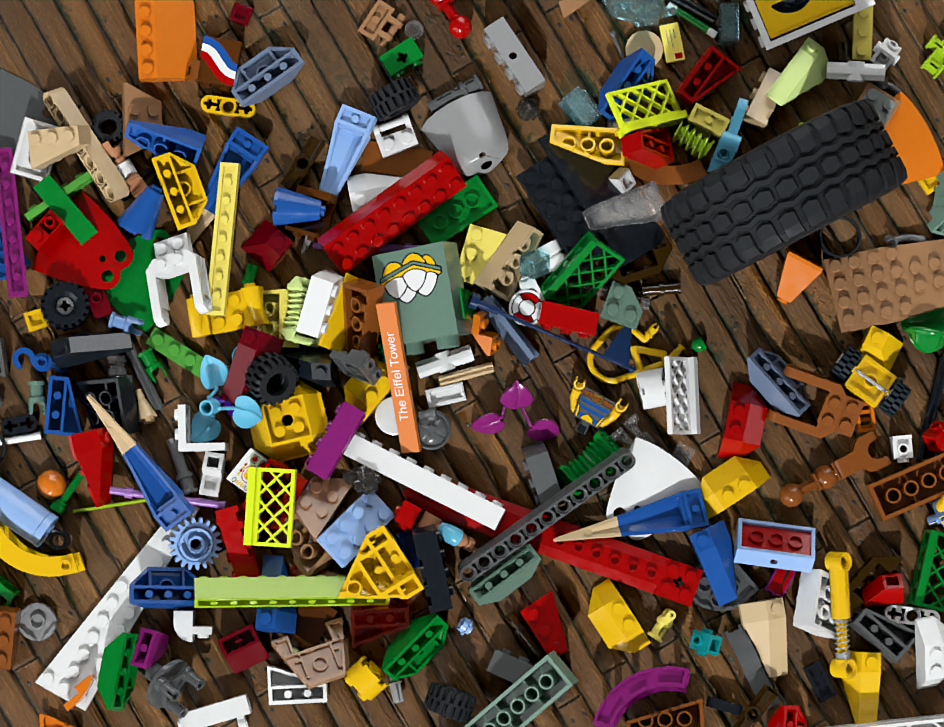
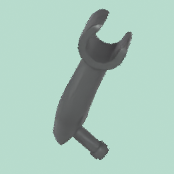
M902 234L895 237L886 235L884 240L891 241L887 246L894 248L900 242L927 241V237L917 234Z

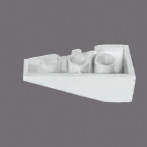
M368 173L349 176L347 185L353 212L402 177Z

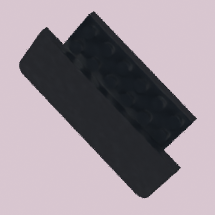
M577 116L563 124L593 127L584 116ZM551 132L538 139L548 156L518 174L516 179L566 255L589 231L594 234L596 239L625 258V261L621 264L622 268L663 241L662 231L634 188L632 187L623 195L610 182L609 177L619 168L618 165L603 164L550 143ZM596 246L592 250V256L603 254L602 249ZM590 261L582 262L579 268L586 269L590 266Z

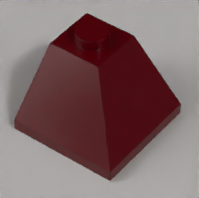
M265 219L241 248L270 273L292 248L294 242Z

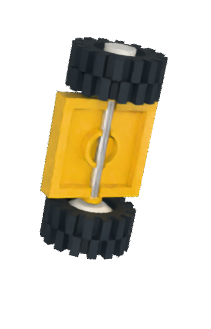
M849 345L837 359L830 373L840 381H844L848 374L852 372L843 386L871 407L875 408L879 404L878 408L892 417L907 399L912 389L898 380L889 390L897 376L866 354L860 360L863 353Z

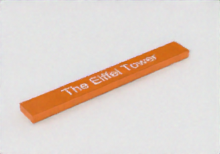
M396 301L377 303L376 309L401 452H420L422 449Z

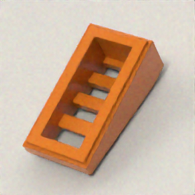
M851 393V396L860 399L854 393ZM866 402L864 406L868 405V408L862 409L861 414L869 413V416H859L856 424L857 433L877 430L874 408ZM870 421L871 424L861 425V422Z

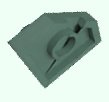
M612 281L600 318L636 330L643 310L630 286Z

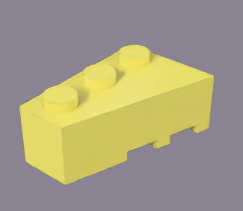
M470 224L460 256L464 284L474 285V280L507 234Z

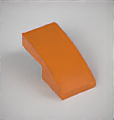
M91 674L74 687L78 694L63 705L67 711L75 707L87 694L94 682V674Z

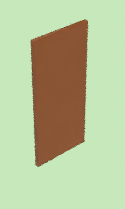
M369 141L363 152L361 170L403 177L433 155V151L411 148L383 158L377 142Z

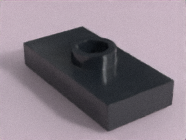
M820 659L802 667L819 703L838 695Z

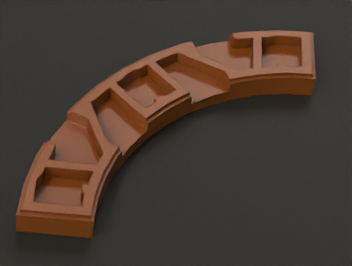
M629 158L626 159L624 166L619 165L623 168H629L633 176L658 185L689 184L707 175L699 159L683 165H665L657 169Z

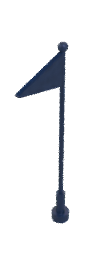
M472 292L468 299L467 307L475 310L476 307H479L495 315H503L624 367L630 373L636 371L634 365L629 366L631 328L623 326L604 353L601 354L503 312L499 307L480 300L481 296Z

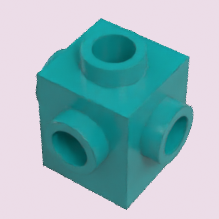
M702 627V631L694 629L689 648L696 650L695 654L704 657L707 654L718 656L723 637L714 635L713 630Z

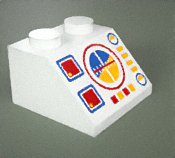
M250 448L226 479L247 493L248 467L264 468L268 459L257 450Z

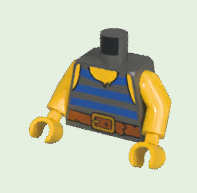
M576 376L570 394V410L574 413L573 416L580 420L575 428L576 431L585 435L590 425L596 429L598 427L604 428L615 422L621 413L628 408L629 403L626 406H621L622 398L615 403L585 387L586 379H584L583 383H579L577 381L578 376Z

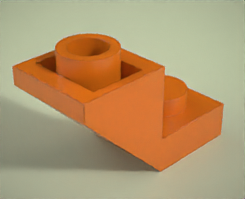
M480 310L473 315L471 331L485 354L491 356L500 348L499 333L486 330L489 324L488 312Z

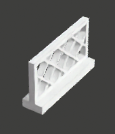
M664 357L667 434H701L697 357Z

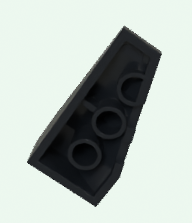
M68 332L53 336L50 341L52 358L58 370L133 350L130 332Z
M281 349L280 354L295 367L299 380L316 386L338 387L337 367L330 357L331 352Z

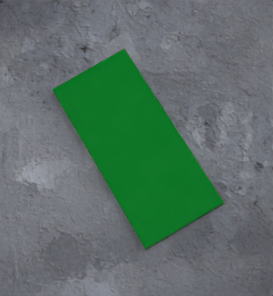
M459 287L463 319L473 321L475 311L467 307V302L472 292Z

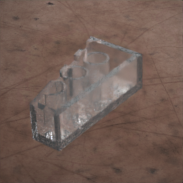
M652 181L595 204L582 212L590 230L637 223L643 224L653 221L659 222L663 220L660 208L664 201L655 181Z

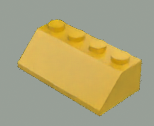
M346 273L342 283L360 278ZM342 284L334 303L333 312L327 322L329 323L327 332L321 336L318 343L321 348L329 351H346Z

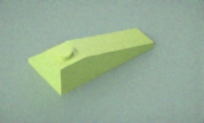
M808 37L767 92L766 96L778 105L783 106L803 92H807L812 87L821 84L826 78L827 62H829L824 47Z

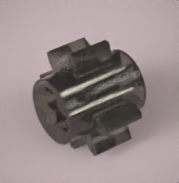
M522 98L516 107L519 118L524 121H529L530 118L534 121L541 111L539 103L533 98H528L527 100Z

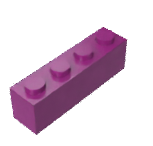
M346 401L338 405L335 410V414H337L335 419L328 422L324 438H319L315 445L317 447L314 455L310 454L306 461L307 470L327 481L366 416L365 412Z

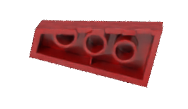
M241 505L215 511V519L222 533L221 540L223 545H226L228 552L226 557L234 570L231 572L232 577L261 576L253 545H243L245 516L243 509L240 508Z

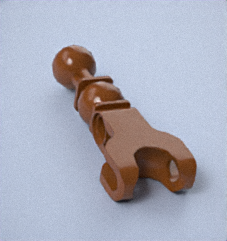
M875 430L855 438L849 453L828 465L819 466L815 469L814 473L809 474L810 479L799 485L795 483L785 484L779 494L781 502L787 507H796L802 502L803 496L814 489L817 491L829 489L835 485L836 481H840L859 470L873 473L891 464L892 461L888 456L875 459L868 453L869 444L877 439Z

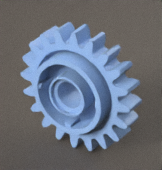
M193 516L191 517V522L184 518V525L178 523L179 529H172L175 536H169L173 543L168 544V547L174 548L170 555H177L174 561L178 562L181 560V567H184L187 563L189 570H191L193 565L196 570H199L200 564L207 568L206 562L209 561V563L213 564L211 557L218 558L219 556L215 551L222 549L217 545L222 540L216 538L220 535V532H213L216 526L211 525L209 527L210 521L208 519L203 523L202 517H199L197 522ZM193 539L200 540V544L196 548L190 546Z

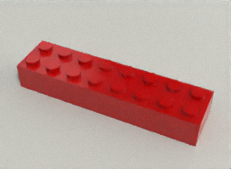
M440 150L316 240L334 267L344 275L466 187V184L449 156Z

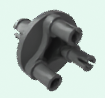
M181 659L173 660L164 666L156 661L149 669L138 668L140 674H143L150 681L146 696L148 703L154 708L170 710L179 719L184 718L188 713V709L178 702V697L185 690L187 684L190 683L196 690H201L205 685V680L198 676L195 670Z

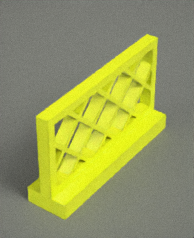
M667 79L608 92L605 95L620 128L617 132L619 139L640 130H653L679 125L689 117L686 110L681 111ZM663 85L666 91L665 95L658 91L659 86ZM645 89L652 93L651 98L643 94ZM629 93L637 96L636 102L628 98ZM616 96L622 100L621 106L615 103L613 97ZM655 96L663 100L662 105L654 101ZM641 99L648 103L647 109L639 104ZM625 103L634 107L632 112L624 108ZM666 103L671 104L674 111L665 108ZM652 106L660 110L658 115L650 111ZM637 109L645 114L644 118L635 115ZM622 113L630 117L629 122L624 123L621 116Z
M248 467L243 545L292 548L297 470ZM263 472H270L274 477L268 485L263 481ZM284 473H291V482L285 486L279 478ZM276 481L283 487L277 495L269 488ZM266 490L273 497L267 504L261 500V496ZM286 491L290 496V501L284 506L278 497ZM276 500L282 509L274 515L268 506ZM266 509L272 518L264 524L260 519V514ZM283 511L289 516L288 521L284 525L277 519ZM273 520L281 527L274 534L267 528ZM265 529L270 538L266 542H259V533ZM282 530L287 534V544L280 543L276 538Z

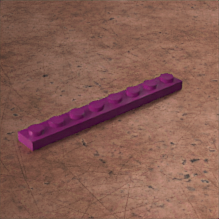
M12 147L0 148V226L8 298L28 297L15 174L10 173L13 161Z

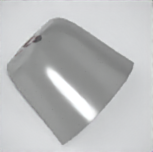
M480 91L456 99L436 111L421 128L435 147L449 156L457 171L464 176L481 175L492 171L508 152L507 136L491 92ZM484 152L486 155L480 158L479 154ZM486 161L492 162L490 167L486 169L481 168L482 164Z

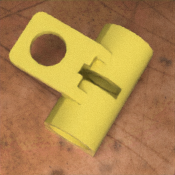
M696 103L686 122L694 125L696 135L703 132V139L706 136H709L710 139L711 135L720 138L723 130H726L730 119Z

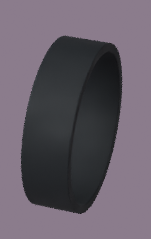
M847 216L840 219L850 222L855 227L858 236L856 247L851 253L835 255L829 252L822 242L823 228L819 230V246L825 254L832 258L850 256L861 244L862 234L860 227L853 219Z

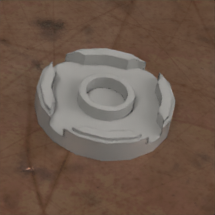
M36 602L22 609L19 630L24 637L32 641H41L49 638L57 628V616L49 605Z

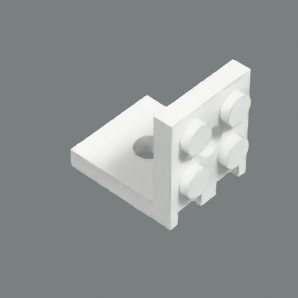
M186 404L178 405V409L174 411L175 421H178V428H175V440H178V451H229V443L225 442L191 443L190 406Z

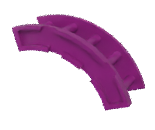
M664 666L649 668L629 676L615 686L605 700H603L592 724L596 725V727H617L624 713L634 703L654 693L672 691L686 694L691 675L689 674L690 669Z

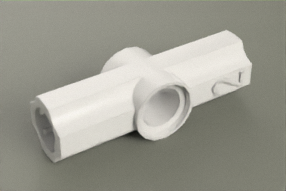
M848 61V63L827 62L826 79H842L848 82H884L886 68L884 64H865V62Z
M466 345L452 351L440 352L435 354L434 357L416 362L415 365L421 379L436 373L453 370L456 366L464 365L475 359L470 345Z

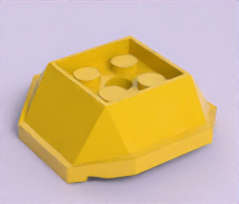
M301 380L296 381L298 386L294 388L295 392L293 395L290 394L287 401L283 400L281 404L276 403L275 406L265 405L256 397L254 398L260 405L263 415L262 420L250 428L255 449L272 459H279L282 462L314 454L317 450V447H315L320 437L324 438L327 432L325 428L328 424L322 394ZM286 415H291L293 418V423L290 426L283 424V418Z

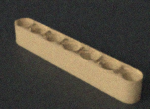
M63 87L43 94L44 104L59 127L88 125ZM90 128L91 145L76 152L109 202L127 197L129 195V187Z

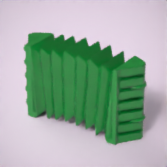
M602 428L593 435V442H588L589 446H585L586 450H582V455H577V459L573 458V462L568 461V466L561 465L555 471L560 481L566 486L621 448ZM608 467L605 473L612 472L613 468ZM598 478L591 479L589 484H595ZM576 490L574 495H580L582 490Z

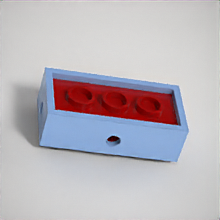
M739 518L735 530L734 563L811 573L815 561L816 528Z

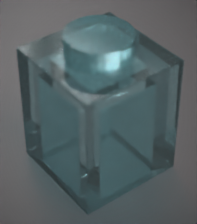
M534 250L520 256V274L536 279L550 273V255Z

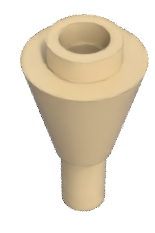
M135 390L138 399L139 422H144V424L154 422L158 415L145 399L143 390Z

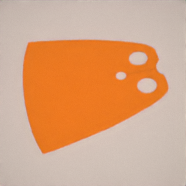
M899 92L894 98L901 101V104L884 130L887 131L893 142L891 147L894 146L899 153L897 156H900L906 167L908 178L902 184L938 176L944 170L937 144L914 104L905 94Z

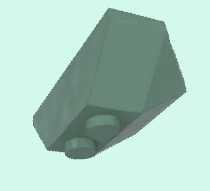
M525 544L472 581L468 591L478 605L501 601L532 578L541 558L531 544Z

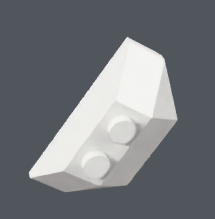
M932 615L915 619L916 687L918 690L937 686L944 680V624Z

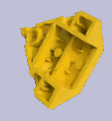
M382 524L366 534L337 598L409 599L422 591L424 587L396 540Z

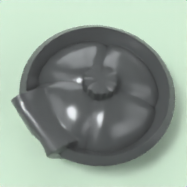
M435 407L418 412L416 420L421 447L427 450H435L444 446L451 436V424L447 416L436 410Z

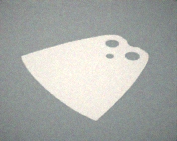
M636 437L629 449L634 455L636 463L632 469L615 480L607 505L606 517L607 519L613 518L614 510L618 507L623 508L626 513L634 510L635 506L643 507L679 492L700 488L701 482L688 468L669 453L648 441ZM626 455L624 462H626L630 456ZM652 534L633 535L629 537L633 540H641Z

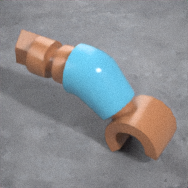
M427 511L422 515L418 527L435 524V529L440 530L441 538L446 543L462 547L470 553L478 549L474 547L475 539L464 534L463 530L443 522L440 518Z

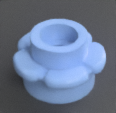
M464 617L459 622L457 630L460 631V635H464V633L469 634L474 628L472 619Z

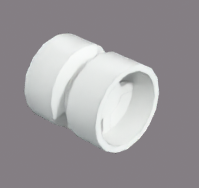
M557 239L536 249L540 259L545 260L543 265L548 274L552 273L566 257V254L561 252L562 247Z

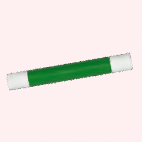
M671 1L667 5V9L712 38H715L718 32Z

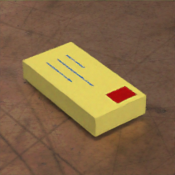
M678 22L659 26L666 64L684 61L685 55Z

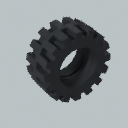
M109 109L101 110L99 114H95V118L91 121V129L99 142L108 141L112 145L120 142L123 138V117L115 110ZM108 119L115 121L117 125L116 131L111 135H106L101 130L102 123Z

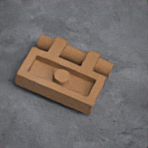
M378 0L358 29V32L373 42L380 36L382 41L379 45L385 49L394 40L393 36L398 29H401L406 17L399 13L397 18H394L392 14L395 9L382 0ZM389 22L392 25L386 33L382 29Z

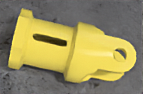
M669 608L665 609L657 617L656 624L647 634L662 643L663 636L673 626L676 613Z

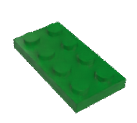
M478 175L466 181L465 188L417 222L431 243L447 242L469 227L470 224L475 223L498 207Z

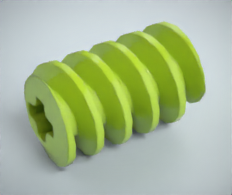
M682 121L673 135L672 142L674 143L679 140V147L686 144L685 150L687 151L692 148V155L699 152L698 159L706 156L715 140L708 143L709 136L702 139L703 132L696 135V128L694 127L689 131L690 124L688 123L683 127Z

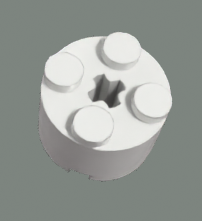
M662 367L636 373L640 399L644 410L666 406L665 381L662 380L665 377Z

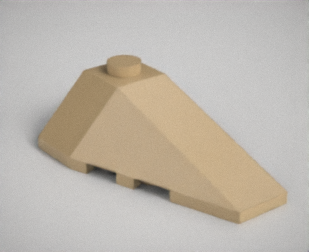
M783 597L738 604L741 624L744 630H747L751 638L750 641L755 646L759 659L769 678L788 674L786 613Z

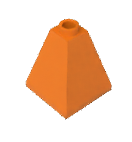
M788 247L776 293L778 296L777 300L786 305L788 302L791 303L823 271L822 265Z

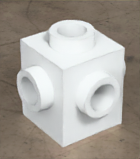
M886 37L882 43L879 41L872 51L875 53L870 61L874 64H884L887 70L891 64L894 66L900 59L898 54L902 48L895 41Z

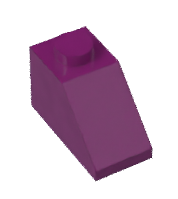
M142 627L130 665L149 669L164 655L170 636Z

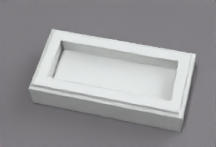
M462 381L425 390L429 409L466 400Z

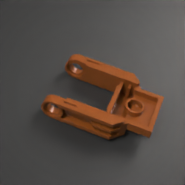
M786 364L783 370L784 375L822 388L828 392L825 394L816 417V423L801 417L771 410V408H769L766 418L772 422L820 439L834 432L852 437L865 401L847 395L841 382L792 364Z

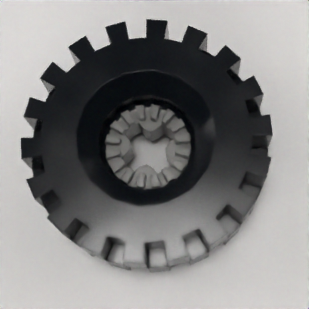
M59 281L58 284H52L49 289L45 290L41 298L40 311L44 321H47L50 327L53 326L56 330L62 329L63 331L74 330L77 326L82 325L83 321L87 318L90 306L88 295L84 292L85 290L78 287L76 283L71 284V281H66V283ZM62 302H66L67 305H70L67 311H64L63 308L59 307L62 305Z

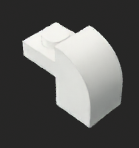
M205 451L202 465L203 475L199 489L200 495L219 497L225 470V454Z
M174 610L173 625L175 632L181 639L187 642H194L195 634H197V638H209V635L214 634V626L195 625V610Z

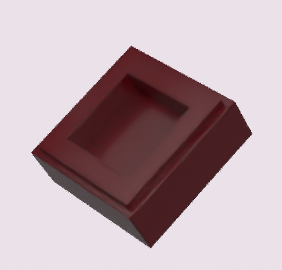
M235 2L229 20L248 27L254 8Z

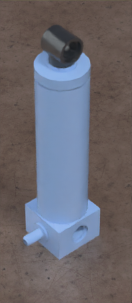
M0 477V522L36 547H39L46 541L54 550L66 549L71 543V538L67 532L56 528L55 525L59 518ZM58 535L64 538V543L61 546L55 542Z

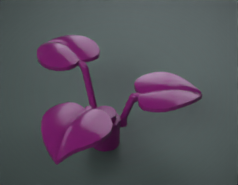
M517 380L512 386L507 387L500 397V402L503 404L500 416L496 413H487L477 418L471 424V428L483 434L498 433L505 426L502 419L504 418L506 408L517 409L521 407L528 426L531 427L526 431L528 437L536 441H545L560 433L558 424L553 420L541 419L534 424L531 423L524 407L529 406L533 402V396Z

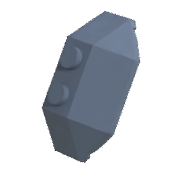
M269 46L237 69L231 92L242 107L261 103L293 81L305 62L294 47Z
M759 347L747 358L750 382L775 410L799 417L811 405L808 400L805 384L783 374L786 362L778 354Z

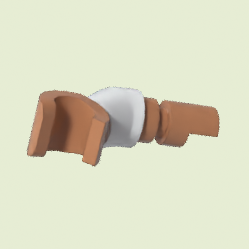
M108 141L103 142L101 145L109 157L114 159L112 162L126 181L129 191L136 199L147 187L146 183L137 173L131 160L123 157V154L120 153L122 150L119 145L112 148Z

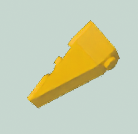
M552 124L550 143L607 165L624 166L627 157L623 156L621 139H619L617 134L620 128Z
M850 651V657L857 664V673L852 679H841L855 724L877 722L881 653L877 651Z

